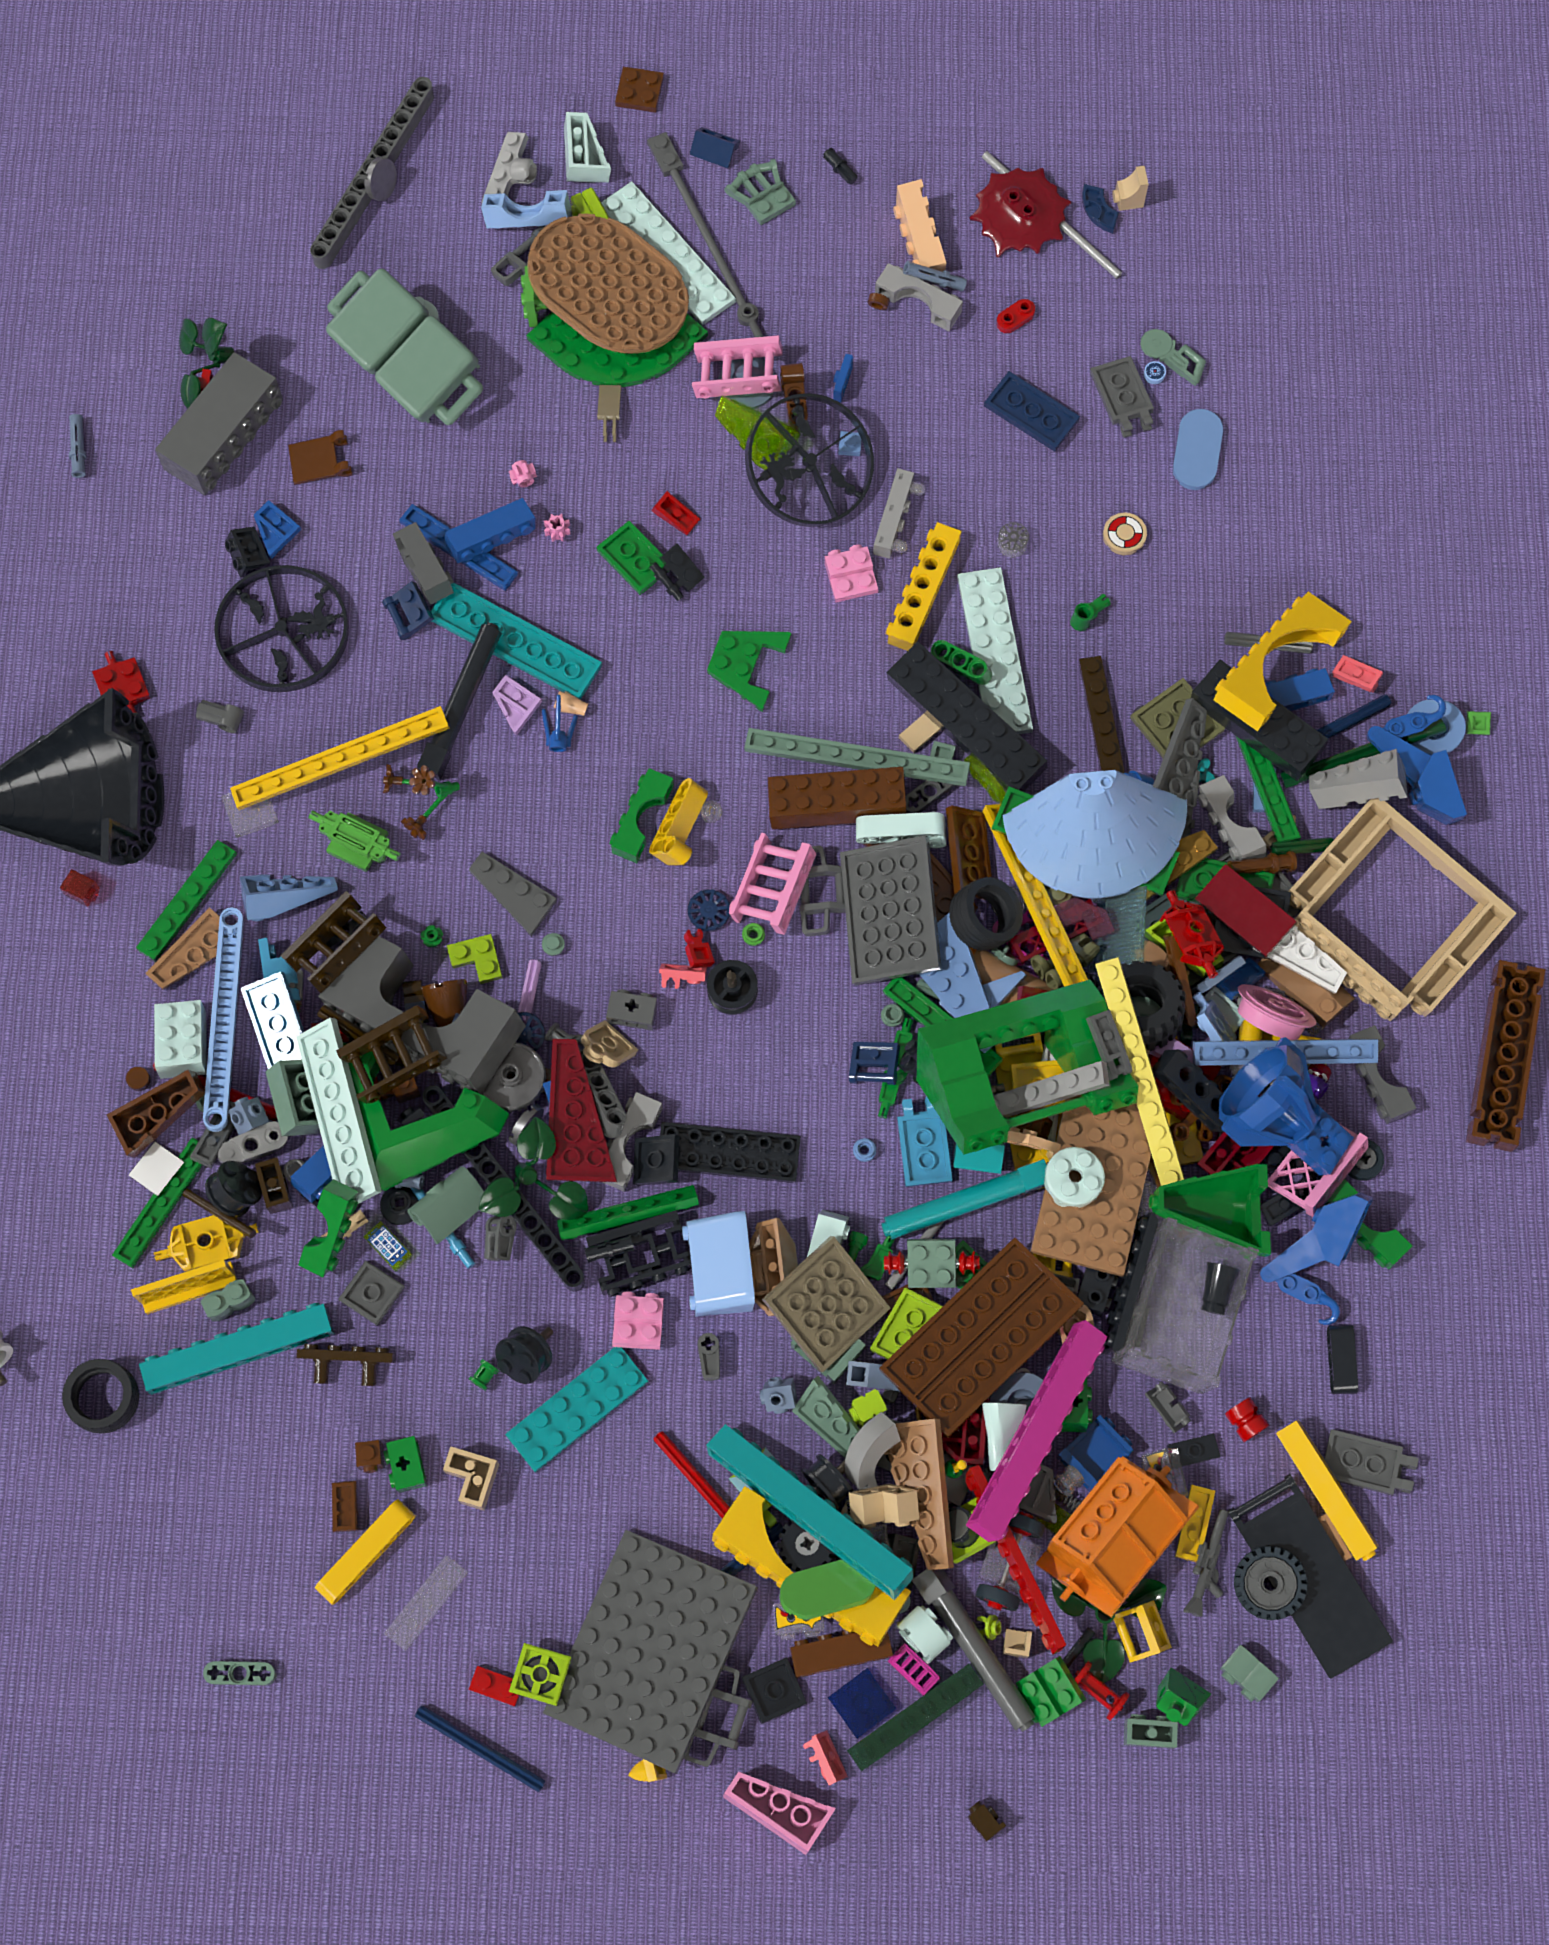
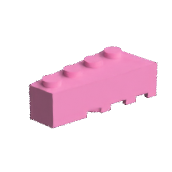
M741 1772L737 1773L723 1795V1798L805 1855L836 1809L810 1798L794 1794L789 1790L770 1785L765 1781Z

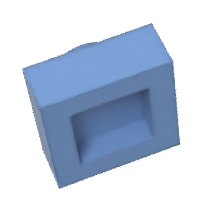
M841 431L840 438L848 432ZM852 432L840 440L838 455L860 456L862 439L859 433Z

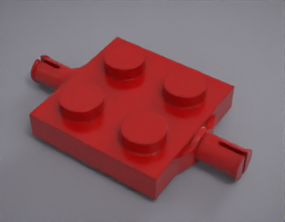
M109 651L112 659H110L108 652H106L104 655L108 665L92 671L100 695L102 696L110 688L117 690L129 700V705L127 706L132 713H135V705L150 699L136 659L133 657L117 662L113 651Z

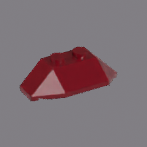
M1223 1132L1197 1165L1211 1175L1221 1171H1230L1260 1164L1274 1146H1239L1231 1137Z
M991 1397L985 1403H990ZM982 1406L949 1438L942 1433L943 1449L957 1463L960 1460H964L967 1465L979 1464L984 1466L988 1453V1436Z

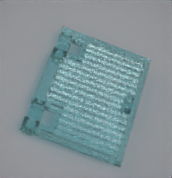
M1147 886L1135 887L1130 892L1114 897L1093 898L1092 902L1097 904L1096 910L1102 918L1103 924L1091 930L1090 942H1095L1100 947V952L1094 958L1093 964L1089 965V973L1097 972L1096 963L1119 957L1121 964L1127 963L1129 965L1132 964V961L1143 963ZM1093 915L1091 918V923L1095 922Z

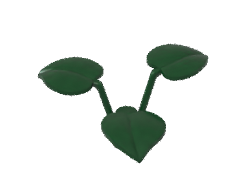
M209 317L204 322L202 329L204 345L196 342L198 329L194 321L187 318L182 321L179 334L181 351L185 355H190L193 352L194 346L203 348L209 360L214 363L190 372V375L185 374L183 376L180 393L187 409L200 394L201 385L196 374L202 372V369L220 368V365L225 364L234 353L232 347L219 346L228 324L215 318Z
M534 1117L517 1139L519 1154L527 1160H533L520 1163L515 1167V1187L513 1181L508 1177L494 1180L483 1193L478 1209L481 1212L497 1217L510 1216L517 1211L521 1202V1197L516 1192L520 1188V1183L531 1185L534 1182L554 1195L549 1202V1209L560 1219L574 1220L582 1217L588 1211V1202L585 1189L577 1182L566 1181L558 1187L556 1192L537 1179V1171L531 1165L537 1163L538 1158L543 1160L549 1159L555 1151L556 1140L550 1127L541 1119Z
M1053 1578L1052 1593L1057 1605L1064 1613L1078 1617L1084 1613L1087 1606L1095 1610L1097 1621L1103 1624V1640L1093 1639L1089 1641L1083 1651V1660L1085 1664L1087 1661L1092 1663L1089 1671L1103 1683L1108 1682L1119 1672L1125 1658L1122 1644L1118 1640L1108 1641V1624L1114 1621L1115 1614L1112 1618L1075 1592L1064 1602L1059 1597L1067 1587ZM1143 1578L1126 1599L1128 1603L1121 1605L1117 1611L1128 1607L1131 1609L1154 1600L1159 1612L1167 1590L1166 1585L1153 1579ZM1137 1613L1132 1614L1133 1616L1138 1618Z

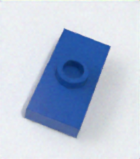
M845 354L841 369L836 370L833 382L836 384L833 391V399L840 403L843 400L853 369L854 357L850 354Z
M1250 957L1245 960L1246 963L1216 984V987L1231 1001L1240 995L1238 991L1240 985H1254L1265 976L1266 972Z

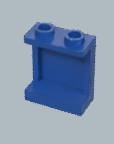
M1101 1415L1087 1427L1086 1432H1082L1056 1457L1089 1492L1118 1457L1124 1456L1127 1458L1134 1451L1131 1447L1133 1445L1132 1442L1124 1434L1120 1436L1114 1430L1116 1427L1108 1417L1103 1418Z

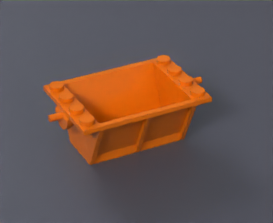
M1124 1456L1118 1457L1052 1538L1046 1551L1035 1563L1036 1566L1067 1587L1059 1597L1065 1602L1075 1592L1112 1618L1199 1508L1196 1503L1171 1488L1172 1484L1166 1478L1167 1474L1171 1471L1170 1467L1165 1465L1160 1472L1151 1467L1145 1471Z

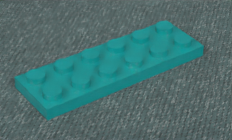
M614 1347L505 1435L536 1473L646 1385L648 1380L622 1347Z

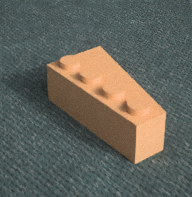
M922 179L897 185L896 206L893 207L895 218L901 222L900 232L902 237L907 239L906 248L908 254L913 256L914 260H912V263L943 272L946 270V260L939 236L934 237L936 235V228L933 217L929 218L927 196L922 197V188L924 187Z

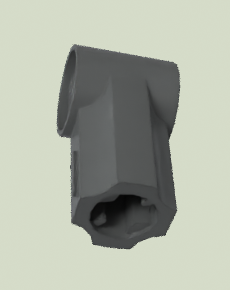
M206 700L199 702L196 712L198 720L217 725L220 729L232 734L237 732L244 715V711L234 705L227 704L222 706Z

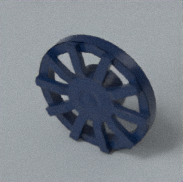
M713 889L701 890L689 901L687 909L689 920L696 928L702 931L718 930L727 923L730 917V904L726 896ZM710 894L709 901L706 900L704 895ZM714 895L720 897L715 902H713ZM701 896L703 903L698 902L696 899ZM723 900L726 906L717 907V905ZM693 903L698 905L700 909H691ZM727 910L725 916L718 913V911ZM691 913H700V915L694 919ZM717 916L723 919L719 924L715 920ZM701 918L705 919L703 925L697 923ZM712 920L714 926L707 927L708 921Z
M518 1012L521 1019L522 1016H528L529 1019L525 1024V1029L517 1039V1043L527 1045V1042H529L534 1047L533 1050L537 1051L544 1042L545 1027L536 1015L530 1012ZM532 1019L538 1023L533 1027L529 1026ZM540 1027L541 1035L534 1034L533 1030ZM532 1037L540 1038L538 1045L531 1039Z

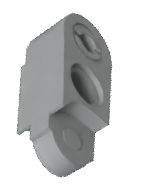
M268 1122L223 1143L218 1152V1159L222 1164L226 1161L247 1163L280 1151L286 1144L288 1136L281 1135L278 1122ZM277 1132L278 1138L272 1140L269 1134ZM247 1141H253L256 1143L257 1149L249 1151L245 1148L244 1144Z

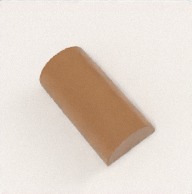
M977 950L973 956L982 985L1023 971L1027 977L1018 986H1028L1047 991L1053 990L1047 986L1045 980H1041L1039 977L1016 965L1011 966L1004 963L987 950ZM1018 986L1000 1005L1017 1000Z

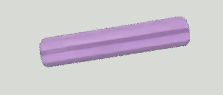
M530 960L528 963L518 1012H532L541 970V962L538 960ZM522 1016L524 1024L527 1023L528 1016Z

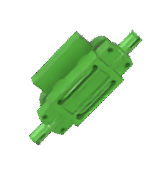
M312 810L311 814H309V819L319 823L320 833L326 835L331 840L326 852L350 865L367 872L373 861L381 863L387 857L398 861V857L400 858L401 853L390 848L391 842L387 838L389 835L388 831L349 812L347 815L343 813L338 815L329 811L323 816Z

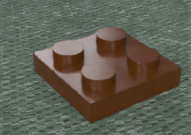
M623 66L615 99V107L656 113L664 73Z

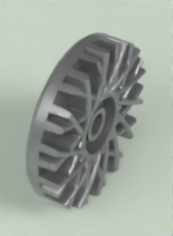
M515 1042L481 1095L486 1096L510 1113L513 1110L520 1112L523 1108L525 1110L528 1109L527 1106L535 1104V1100L538 1101L540 1094L544 1092L543 1083L546 1082L547 1076L541 1057L529 1046ZM509 1074L516 1075L513 1079H507Z

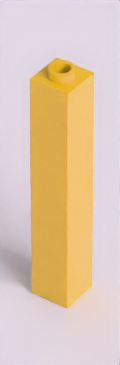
M1299 1419L1276 1433L1355 1560L1357 1561L1362 1558L1363 1561H1366L1376 1555L1375 1549L1379 1545Z

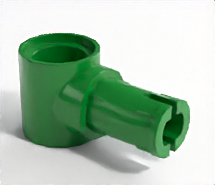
M1101 594L1091 603L1078 604L1070 620L1072 628L1077 631L1087 630L1091 621L1098 616V613L1111 605L1110 599L1106 598L1105 594Z

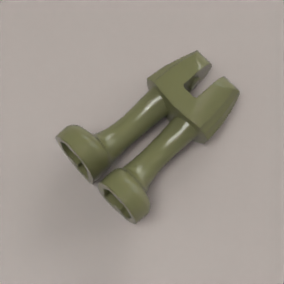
M1086 933L1070 940L1083 968L1087 967L1100 952V947L1095 942H1090L1091 939ZM1035 955L1030 959L1034 971L1041 980L1045 979L1047 986L1053 990L1063 986L1051 958L1046 960L1041 955Z

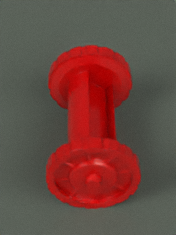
M1087 1661L1080 1671L1077 1670L1074 1679L1082 1689L1109 1710L1106 1718L1111 1721L1118 1711H1122L1123 1705L1130 1694L1125 1692L1119 1696L1089 1671L1092 1663ZM1107 1696H1112L1114 1698V1702L1112 1704H1109L1106 1701Z

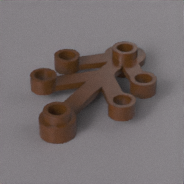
M1218 1075L1213 1080L1222 1093L1225 1092L1232 1081L1227 1075ZM1171 1094L1170 1101L1173 1105H1183L1180 1101H1177V1098L1173 1094ZM1189 1112L1181 1122H1175L1170 1125L1174 1141H1185L1189 1137V1127L1198 1119L1192 1112ZM1201 1122V1128L1197 1130L1196 1137L1199 1141H1210L1213 1134ZM1204 1131L1206 1132V1137H1205V1138L1203 1137V1132H1204Z

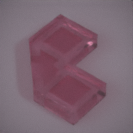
M1072 898L1054 905L1064 928L1084 920L1092 940L1104 937L1115 931L1106 910L1103 908L1092 906L1078 898Z

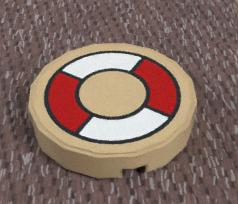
M1127 512L1111 516L1105 523L1103 530V540L1106 546L1108 545L1111 551L1120 555L1136 553L1137 550L1144 546L1147 537L1146 525L1142 519L1135 514Z

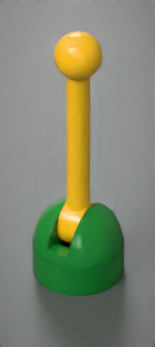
M954 1459L948 1460L944 1464L945 1475L951 1479L960 1477L967 1467V1463L964 1460H960L958 1463Z

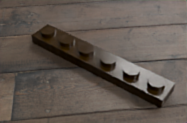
M1101 656L1081 658L1078 663L1100 771L1116 770L1125 773Z

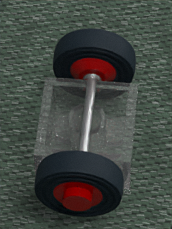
M1019 1512L1010 1520L1008 1525L1012 1532L1015 1533L1016 1542L1033 1573L1042 1546L1023 1538L1041 1539L1045 1526L1039 1521L1034 1520L1033 1516ZM996 1541L988 1546L978 1575V1579L994 1584V1586L979 1584L975 1596L988 1603L987 1606L993 1609L1017 1611L1020 1598L1009 1593L1008 1590L1020 1594V1587L1017 1580L1014 1581L1009 1573L1010 1566L1006 1558L1000 1555L998 1550L999 1543Z

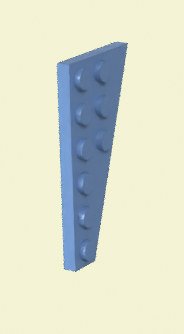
M948 913L937 923L942 970L920 973V976L954 1018L988 1009L990 1005L981 983L982 980L972 951L955 934L951 926L950 914ZM987 1047L980 1050L983 1053H986L991 1047Z

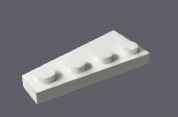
M1294 926L1268 955V958L1335 994L1347 972L1325 952L1321 951L1309 937L1307 938L1298 930L1297 926Z

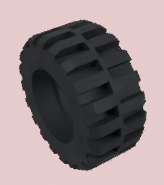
M1132 961V964L1129 965L1123 963L1121 965L1130 996L1150 998L1161 1007L1158 1012L1149 1016H1137L1146 1049L1153 1051L1155 1046L1162 1048L1167 1045L1168 1040L1173 1041L1177 1036V1032L1182 1028L1186 999L1185 991L1182 990L1183 986L1180 980H1175V974L1171 971L1166 972L1165 967L1159 964L1154 966L1152 965L1153 962L1149 961L1145 963ZM1100 982V986H1098L1097 989L1105 999V995Z

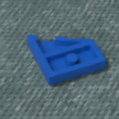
M269 500L253 515L271 559L301 531L300 526Z

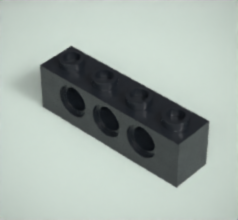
M1179 1049L1165 1050L1152 1068L1154 1076L1211 1132H1224L1221 1128L1224 1123L1219 1119V1099L1223 1093L1218 1089V1085L1207 1079L1203 1075V1070L1193 1065L1183 1051Z

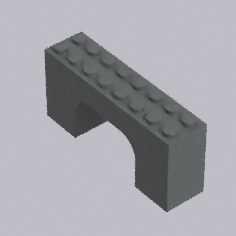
M378 936L318 997L324 1003L323 1005L328 1006L368 1033L403 1013V1011L392 1006L393 998L414 965L402 948ZM476 989L458 1018L451 1024L444 1027H431L425 1023L422 1024L433 1051L439 1050L446 1054L448 1058L442 1061L439 1067L431 1070L428 1069L427 1071L431 1073L439 1072L445 1081L451 1084L455 1081L460 1084L462 1090L465 1087L482 1094L526 1025L514 1008ZM409 1029L403 1032L401 1037L413 1063L425 1057L414 1030ZM393 1040L385 1042L387 1047L397 1052Z

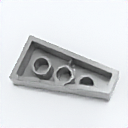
M1397 749L1309 775V790L1319 809L1347 806L1352 801L1363 804L1367 803L1368 799L1379 798L1380 801H1386L1391 796H1399V799L1408 798L1406 770Z

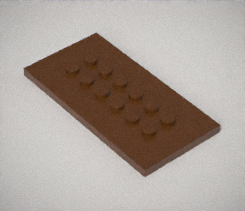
M1014 1237L879 1367V1370L928 1419H940L941 1432L949 1438L982 1406V1403H985L1083 1307L1084 1303Z

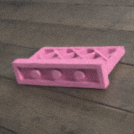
M1342 1126L1354 1138L1331 1174L1323 1175L1321 1180L1310 1181L1308 1172L1314 1170L1310 1166L1307 1167L1304 1161V1167L1290 1169L1289 1163L1292 1159L1300 1158L1291 1150L1268 1179V1187L1304 1208L1306 1214L1313 1217L1316 1210L1324 1206L1368 1149V1137L1362 1133L1357 1135ZM1306 1173L1307 1182L1293 1184V1174ZM1289 1175L1291 1185L1280 1186L1275 1183L1278 1177ZM1309 1188L1310 1194L1305 1200L1295 1195V1189Z

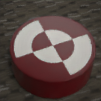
M1310 1064L1308 1068L1309 1073L1325 1079V1082H1328L1332 1075L1331 1069L1325 1064Z

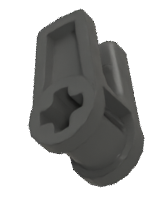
M492 1216L486 1221L485 1259L490 1261L510 1260L517 1228L513 1217Z
M705 1333L699 1337L697 1344L704 1381H714L720 1378L719 1341L714 1334ZM706 1340H711V1344H715L711 1346L709 1351L706 1350L705 1346H702L706 1344Z

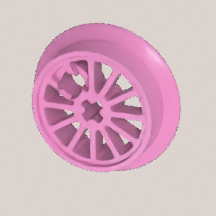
M1248 984L1238 987V991L1242 996L1237 1009L1238 1013L1246 1021L1269 1034L1280 1038L1286 1037L1289 1040H1298L1305 1028L1316 1025L1315 1018L1307 1010L1278 993Z

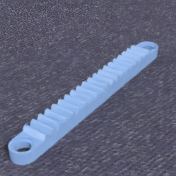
M233 907L223 910L219 919L203 1122L206 1128L212 1132H219L227 1125L232 1081L231 1074L244 926L242 913ZM227 916H237L238 922L235 925L226 924L225 919ZM212 1114H220L222 1121L218 1125L209 1123V1117Z

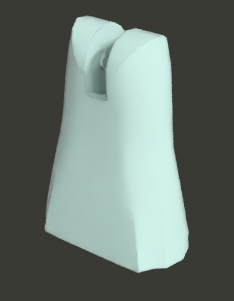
M982 1403L988 1436V1458L991 1471L996 1470L1025 1416L1026 1404Z

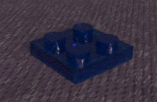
M868 1668L828 1697V1700L856 1739L896 1710V1707Z

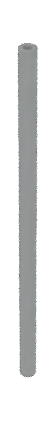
M988 151L982 155V158L999 174L1010 172ZM1066 221L1060 224V229L1113 277L1118 279L1121 276L1122 272Z

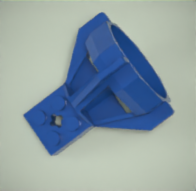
M1286 1037L1280 1038L1275 1047L1266 1048L1242 1067L1219 1099V1119L1224 1123L1221 1128L1239 1146H1287L1318 1175L1331 1174L1354 1138L1317 1105L1312 1091L1305 1054ZM1275 1079L1268 1090L1261 1097H1258L1260 1092Z

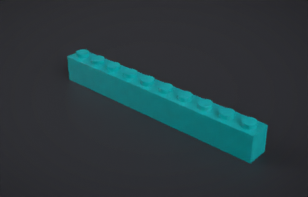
M725 1424L707 1443V1451L710 1457L765 1498V1500L893 1600L913 1580L912 1565L906 1559L896 1557L887 1544L878 1543L870 1531L856 1526L855 1521L848 1514L844 1513L842 1515L836 1510V1506L830 1500L820 1498L812 1486L808 1484L806 1486L798 1481L799 1478L791 1470L785 1471L773 1456L767 1457L763 1454L762 1449L755 1442L749 1443L745 1440L743 1434L734 1427L731 1429Z

